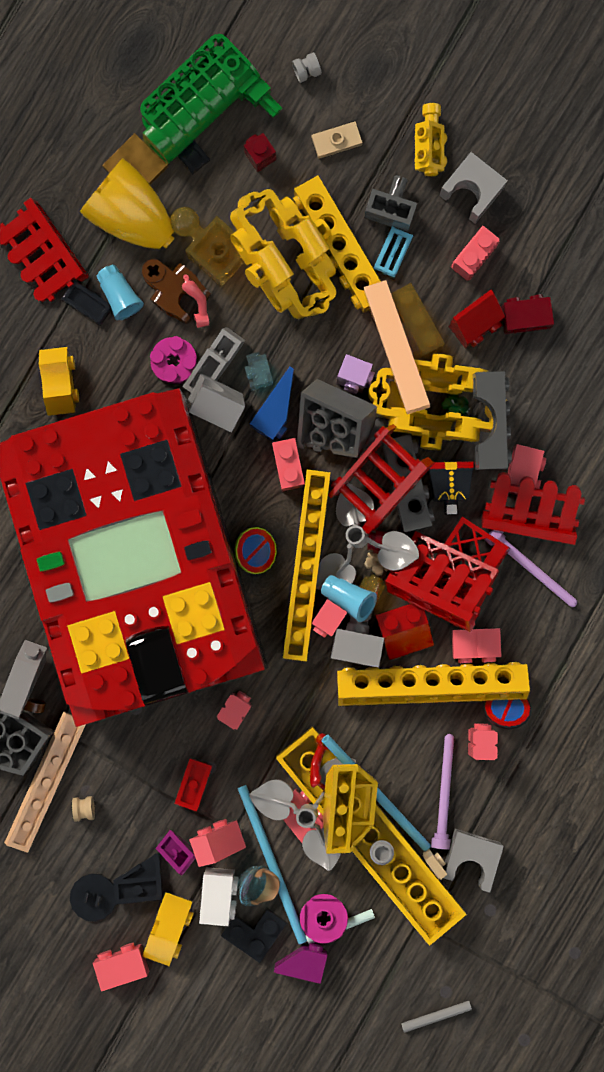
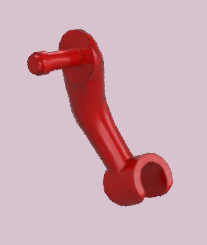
M321 733L316 738L318 746L311 761L310 785L313 788L318 785L325 791V785L320 782V767L325 750H328V748L322 744V739L326 735Z

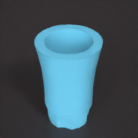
M116 265L106 266L96 275L97 279L101 283L100 287L106 295L116 320L126 319L143 307L144 303L135 294Z
M333 575L325 580L321 588V594L348 612L358 622H363L369 617L377 601V594L375 592L358 587Z

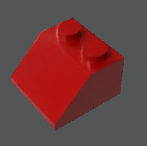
M489 290L454 316L449 328L465 349L470 345L474 348L484 340L483 335L489 331L493 334L503 326L501 322L505 315L492 290Z
M408 604L375 615L381 637L384 638L383 643L389 660L434 646L424 609Z

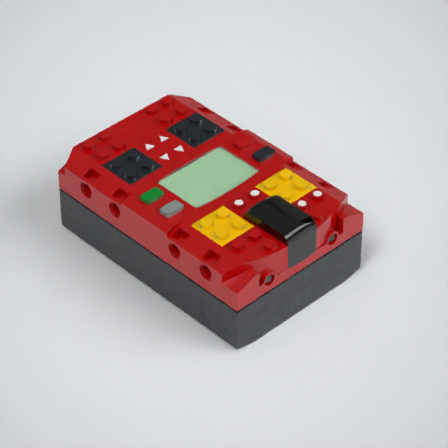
M180 388L142 395L13 435L8 440L0 443L1 483L18 537L20 551L39 616L45 629L66 704L70 706L75 727L175 698L268 668L194 418L189 413L190 405Z

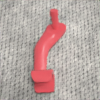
M186 274L183 276L185 282L182 285V289L197 301L199 313L194 314L197 328L208 326L209 317L207 314L206 296L194 281L189 280V276Z

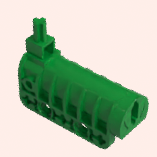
M214 34L142 102L140 110L143 126L146 129L142 133L143 140L166 165H169L238 98L242 101L246 97L255 108L260 104L272 118L277 116L283 108L270 96L271 87L260 77L252 63L226 36ZM214 42H224L223 47L214 46ZM202 56V57L195 63V60H196L198 57ZM169 88L165 93L161 95L164 89Z

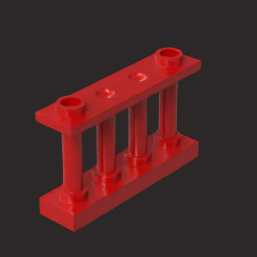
M394 424L386 428L382 426L375 433V441L343 478L340 476L332 483L331 487L333 489L328 494L330 498H333L341 493L365 516L364 519L367 522L363 525L362 529L367 534L378 528L435 464L429 457L421 461L414 459L393 439L390 434L396 429ZM383 443L409 466L408 469L411 472L406 478L404 476L401 477L376 453ZM368 460L394 483L396 489L392 494L389 492L386 494L361 470ZM354 476L380 500L381 506L377 511L369 508L347 486Z

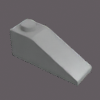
M27 640L24 641L0 698V713L16 719L20 718L46 663L47 647Z

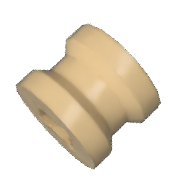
M88 796L86 799H79L78 797L72 799V813L75 822L83 818L94 820L95 807L93 796Z

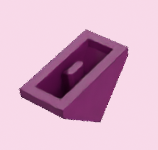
M169 830L155 848L181 876L196 859L192 846L172 830Z

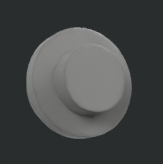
M379 840L372 844L370 857L376 864L385 865L393 859L394 849L389 842Z

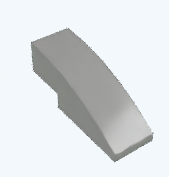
M228 327L223 328L211 347L206 350L183 387L192 392L200 374L217 381L246 340Z

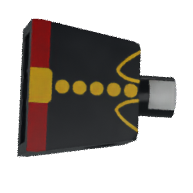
M434 462L435 464L427 471L433 501L444 502V515H458V501H467L469 499L474 463Z

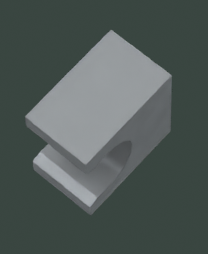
M470 152L443 185L439 196L446 201L458 189L471 190L476 195L478 202L473 207L469 220L476 224L502 192L508 180Z
M200 374L188 398V402L192 403L189 413L229 432L233 431L245 408L242 393L203 374Z
M336 629L330 658L379 667L384 638Z
M455 828L450 849H448L445 859L446 865L443 866L447 873L444 879L452 881L455 878L457 867L462 862L475 861L481 867L478 885L481 890L490 892L504 846L498 841Z

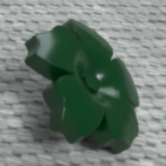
M449 394L441 404L442 409H448V413L454 412L468 415L470 411L468 399L464 396L459 397V395Z

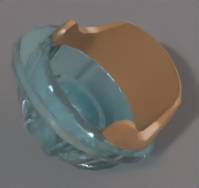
M260 865L247 868L240 875L238 881L241 904L255 906L261 902L273 900L279 892L280 881L278 877L266 866Z

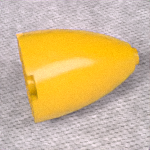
M123 158L80 210V213L86 219L105 232L138 246L160 249L162 246L167 248L174 240L171 220L158 195L146 179Z

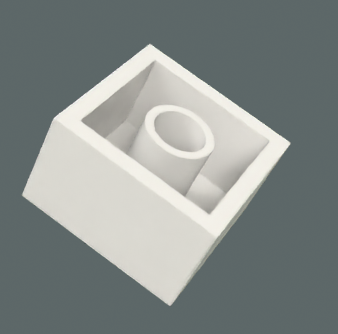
M206 867L203 876L199 924L229 926L230 919L234 920L236 901L232 900V895L237 894L239 877L234 876L235 870Z

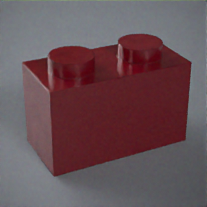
M539 294L530 296L528 300H520V297L507 299V302H504L501 306L505 315L503 319L504 334L551 329L554 325L551 298Z

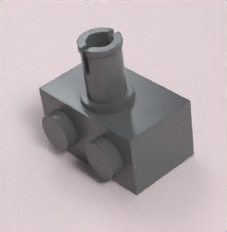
M396 175L393 178L389 194L372 189L364 218L408 232L417 203L402 198L408 180L402 177L400 186H398L400 176Z

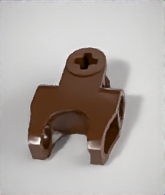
M155 259L148 260L142 267L145 282L156 291L150 298V301L165 314L176 318L186 325L191 319L179 306L181 298L187 294L182 289V285L185 282L183 276L187 274L189 280L196 283L206 296V301L211 296V293L201 284L196 275L180 263L173 271ZM158 269L159 276L153 275L151 277L150 271L155 272Z

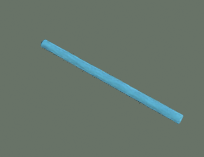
M329 735L323 737V744L342 764H355ZM377 787L376 800L423 851H427L431 846L430 843Z
M247 785L238 788L239 794L269 870L280 881L278 893L298 944L305 943L307 941L305 933L301 928L300 920L256 808L250 799Z

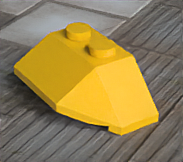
M358 764L332 765L326 774L323 828L327 854L351 853L355 845L374 826L378 782Z

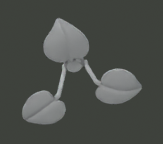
M350 483L347 484L369 508L374 509V502L366 492ZM340 493L336 505V515L343 526L349 527L346 531V539L349 542L347 545V559L345 561V558L337 553L325 556L319 563L316 588L321 591L325 580L331 575L339 579L342 578L350 583L354 582L356 569L349 564L352 558L353 547L362 548L369 543L380 548L378 560L384 568L390 571L402 570L419 558L418 548L407 535L397 531L387 532L383 536L382 544L368 538L367 533L360 527V522H366L365 516Z
M337 758L326 762L320 770V782L324 785L326 774L332 765H343ZM351 758L355 762V764H358V762L355 759ZM270 780L253 790L249 795L251 801L268 818L273 820L286 819L290 814L291 807L294 810L293 813L296 814V821L301 827L315 828L316 830H310L304 836L302 846L305 854L327 871H330L335 866L341 853H326L324 828L321 829L318 824H315L318 817L317 807L324 799L325 791L322 792L313 805L304 804L298 809L291 802L293 799L292 788L282 780Z

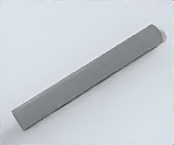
M466 1001L401 1023L405 1033L470 1011L472 1008L470 1002Z

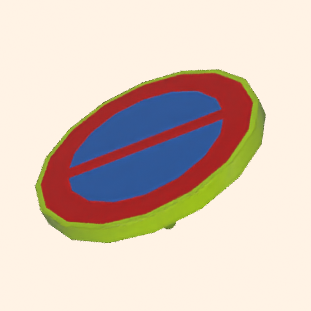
M259 527L248 528L243 531L237 538L234 548L235 559L238 565L245 572L251 574L264 573L270 569L277 553L276 543L272 535Z

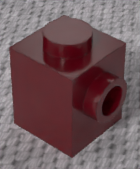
M264 133L258 136L255 134L246 140L244 145L245 155L257 172L277 160L276 151Z

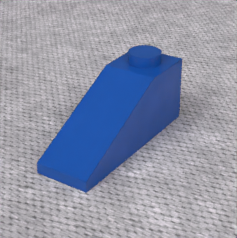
M290 366L250 423L251 428L272 442L276 438L280 440L288 429L285 425L287 423L294 369Z

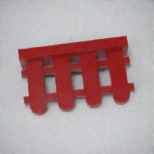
M29 198L24 202L27 208L26 211L20 209L17 211L18 217L7 225L4 223L0 224V245L10 243L13 249L8 253V260L14 264L23 262L26 266L21 272V279L27 283L36 281L39 285L34 290L35 299L41 302L48 299L52 302L56 299L54 294L67 285L70 288L74 285V279L83 282L89 275L38 201ZM36 222H37V224H38L39 227H40V229H38V230H37V229L35 228V226L33 225V224H35ZM29 229L32 235L18 244L15 238ZM49 241L53 245L51 249L46 244ZM39 248H42L45 253L31 263L28 257ZM61 260L66 264L64 268L60 264ZM54 266L58 272L44 282L41 275Z
M506 472L499 473L496 481L491 480L490 488H494L491 503L486 502L485 510L489 511L483 510L482 528L575 545L577 539L575 527L579 525V520L575 518L579 504L584 505L585 497H581V490L578 486H569L566 494L558 493V487L554 481H547L542 490L534 488V480L528 476L523 477L519 485L511 484V477ZM509 491L517 493L514 507L506 506ZM532 495L541 497L537 512L529 510ZM556 500L564 501L560 516L552 515Z
M423 544L418 545L419 558L406 568L395 571V576L389 574L385 580L387 592L471 632L475 626L474 614L478 615L481 611V608L478 607L486 594L491 595L493 592L491 577L488 574H481L474 580L470 578L471 573L468 565L460 564L453 570L449 568L450 561L447 555L440 554L435 560L428 558V547ZM423 564L429 566L422 579L416 577ZM444 574L450 576L443 589L436 587ZM465 584L471 586L464 599L457 597Z

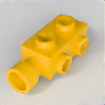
M427 103L422 106V116L425 117V121L415 124V170L424 172L425 176H437L438 172L444 171V167L447 164V157L444 155L447 135L444 133V125L439 124L441 105Z

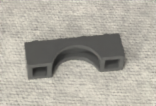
M505 371L475 372L473 374V398L483 402L489 408L493 417V428L490 435L485 441L475 446L476 470L507 469L508 464H511L512 461L511 449H507V440L511 438L510 425H507L506 416L510 415V402L506 401V392L509 391V378L505 377Z

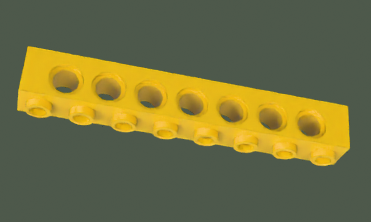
M307 470L283 653L284 659L307 661L331 472Z
M510 662L507 665L486 663L483 666L462 664L459 667H450L449 665L442 664L433 668L417 665L413 668L404 669L401 666H393L389 669L368 667L365 670L344 668L342 671H337L338 706L527 699L530 692L527 664ZM504 677L508 679L509 683H500L498 678ZM481 678L485 681V684H477L474 679ZM458 679L462 684L453 685L450 680ZM410 680L415 685L412 687H406L403 684V682ZM435 680L438 682V685L430 686L427 684V681ZM382 681H387L391 684V686L388 688H383L379 685V683ZM364 682L367 684V687L360 689L356 687V684Z

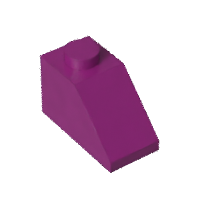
M310 943L309 946L303 945L276 962L274 973L321 984L327 959V950H323V946Z

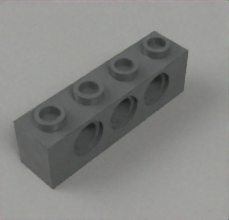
M410 434L393 438L416 459L415 454L418 453L416 439L412 440ZM383 443L382 447L386 463L401 477L404 476L406 478L411 472L408 469L409 466H400L397 462L398 456ZM421 479L415 485V488L410 490L397 505L403 533L430 528L432 526L431 522L435 521L432 507H427L426 499L429 498L427 485H422ZM391 481L392 489L394 492L396 488L394 487V483ZM412 500L418 501L421 506L420 511L417 513H413L408 509V503Z

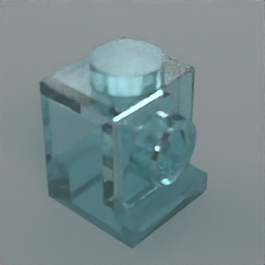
M257 352L246 356L249 364L245 366L248 380L253 379V382L249 383L251 391L273 385L266 354L260 355Z

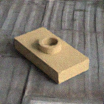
M356 122L311 135L318 159L362 146Z
M428 849L422 853L426 863L438 879L444 878L447 875L443 868L446 863L438 852L434 855Z

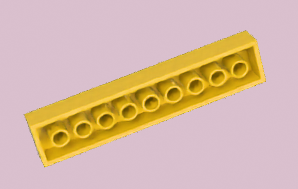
M312 726L280 752L276 759L314 804L323 790L318 785L314 788L310 785L311 761L318 746L316 738L319 735ZM329 749L325 750L320 770L326 762L337 758ZM324 799L321 801V803H320L319 806L317 807V809L319 810V812H320L322 815H323ZM376 804L374 826L355 845L352 852L430 946L467 914ZM379 840L389 842L394 849L393 859L385 865L376 864L370 857L372 844Z

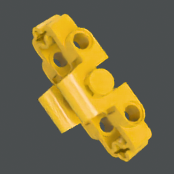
M270 189L260 193L251 192L241 197L238 201V208L233 210L230 215L231 222L237 229V231L230 235V239L245 264L252 263V266L245 270L250 283L257 288L260 286L273 307L280 313L288 308L294 318L301 319L326 312L329 307V301L336 296V289L329 279L336 274V269L326 254L330 247L325 240L331 236V230L327 223L321 218L313 222L309 215L302 216L295 203L289 197L279 200L275 192ZM256 199H259L257 202L254 203L252 207L244 210V208L249 206V203L251 201L253 202ZM265 205L268 208L271 219L278 228L276 231L282 240L294 238L301 244L304 253L297 256L296 262L301 270H305L311 281L321 291V293L306 296L302 304L299 301L297 292L290 283V277L294 273L273 241L263 240L255 227L246 219V217H251L261 212ZM261 270L263 275L259 277L256 271ZM317 300H320L319 302H317L315 308L310 309L314 306L313 304H315Z
M433 354L431 362L414 360L425 391L455 395L463 391L473 392V374L475 372H488V370L459 365H455L453 368V357L445 354ZM439 361L445 362V368H438ZM391 368L380 369L377 373L376 381L370 385L368 397L373 402V405L377 406L376 417L389 419L388 426L394 424L396 426L394 431L410 433L412 436L421 437L420 448L441 450L442 440L451 441L454 439L479 442L481 431H492L493 417L487 406H485V413L489 418V422L478 418L461 416V413L454 412L438 416L427 414L425 409L407 414L405 408H383V403L388 400L390 395V386L386 379H394ZM462 375L461 385H458V377ZM381 380V388L384 394H382L379 404H377V393L373 391L377 390ZM456 421L455 432L451 431V426ZM429 438H434L435 444H429Z

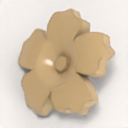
M372 551L367 554L368 557L364 563L366 569L372 568V572L377 576L383 574V569L388 571L380 564L378 554H372Z

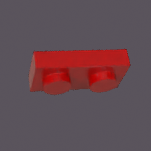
M190 758L174 804L197 811L213 765Z

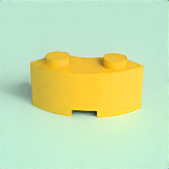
M67 347L39 350V368L47 415L74 413L75 403L79 402L78 389H74L72 370H75L74 357L69 356Z
M167 892L165 893L142 957L170 966L172 958H178L182 947L181 944H178L183 927L184 925L189 927L194 914L190 912L191 901Z

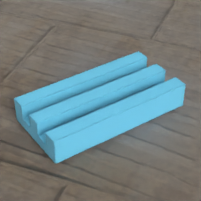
M391 227L373 268L374 271L382 272L383 275H388L394 279L413 235ZM395 233L398 237L385 266L382 267L380 266ZM404 237L406 238L405 244L401 250V253L397 259L393 271L389 270V267L399 247V244L402 238Z

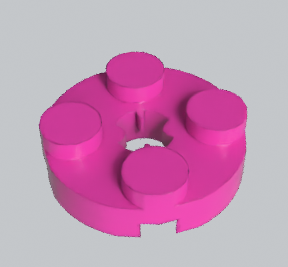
M178 336L161 340L155 345L150 354L151 368L154 374L161 381L167 383L181 384L187 381L197 365V356L194 348L189 342ZM169 356H179V364L177 366L173 364L168 365L167 360H170Z
M316 895L301 910V928L310 939L317 943H332L341 938L347 928V910L342 902L332 895ZM322 912H327V916H331V921H328L326 926H321L322 922L318 923L317 920L318 917L322 916Z

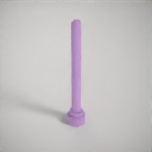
M490 531V535L511 548L508 554L570 607L577 605V600L505 540L506 536L503 535V531ZM484 539L491 546L495 545L489 539Z
M447 734L444 740L437 833H434L431 841V847L437 849H450L451 839H448L449 834L446 833L454 736L452 734Z

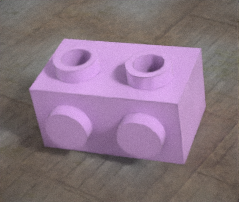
M346 354L337 376L336 384L344 386V390L354 395H357L358 392L363 393L364 388H370L375 372L371 371L373 364Z

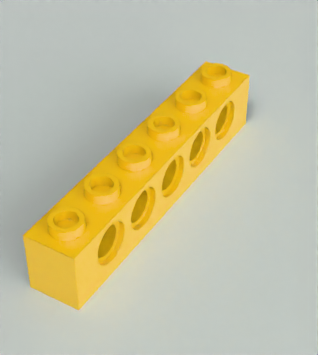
M317 175L294 188L295 197L292 198L293 202L299 210L302 209L306 216L309 215L313 222L321 218L325 222L333 224L331 236L325 240L330 247L327 251L329 258L341 275L339 280L345 290L349 288L353 296L350 298L356 309L360 308L365 313L370 310V306L364 290H359L356 287V283L358 281H365L369 286L381 281L320 177ZM313 202H318L322 207L319 210H312L309 205ZM337 241H341L345 244V248L336 250L332 245ZM347 261H353L357 267L354 270H348L344 264Z

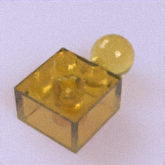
M179 207L172 213L170 222L174 233L182 237L191 236L194 239L185 250L187 257L222 287L244 263L230 239V235L234 231L218 216L203 229L199 226L200 219L198 214L190 207ZM223 249V254L216 255L215 250L221 251Z

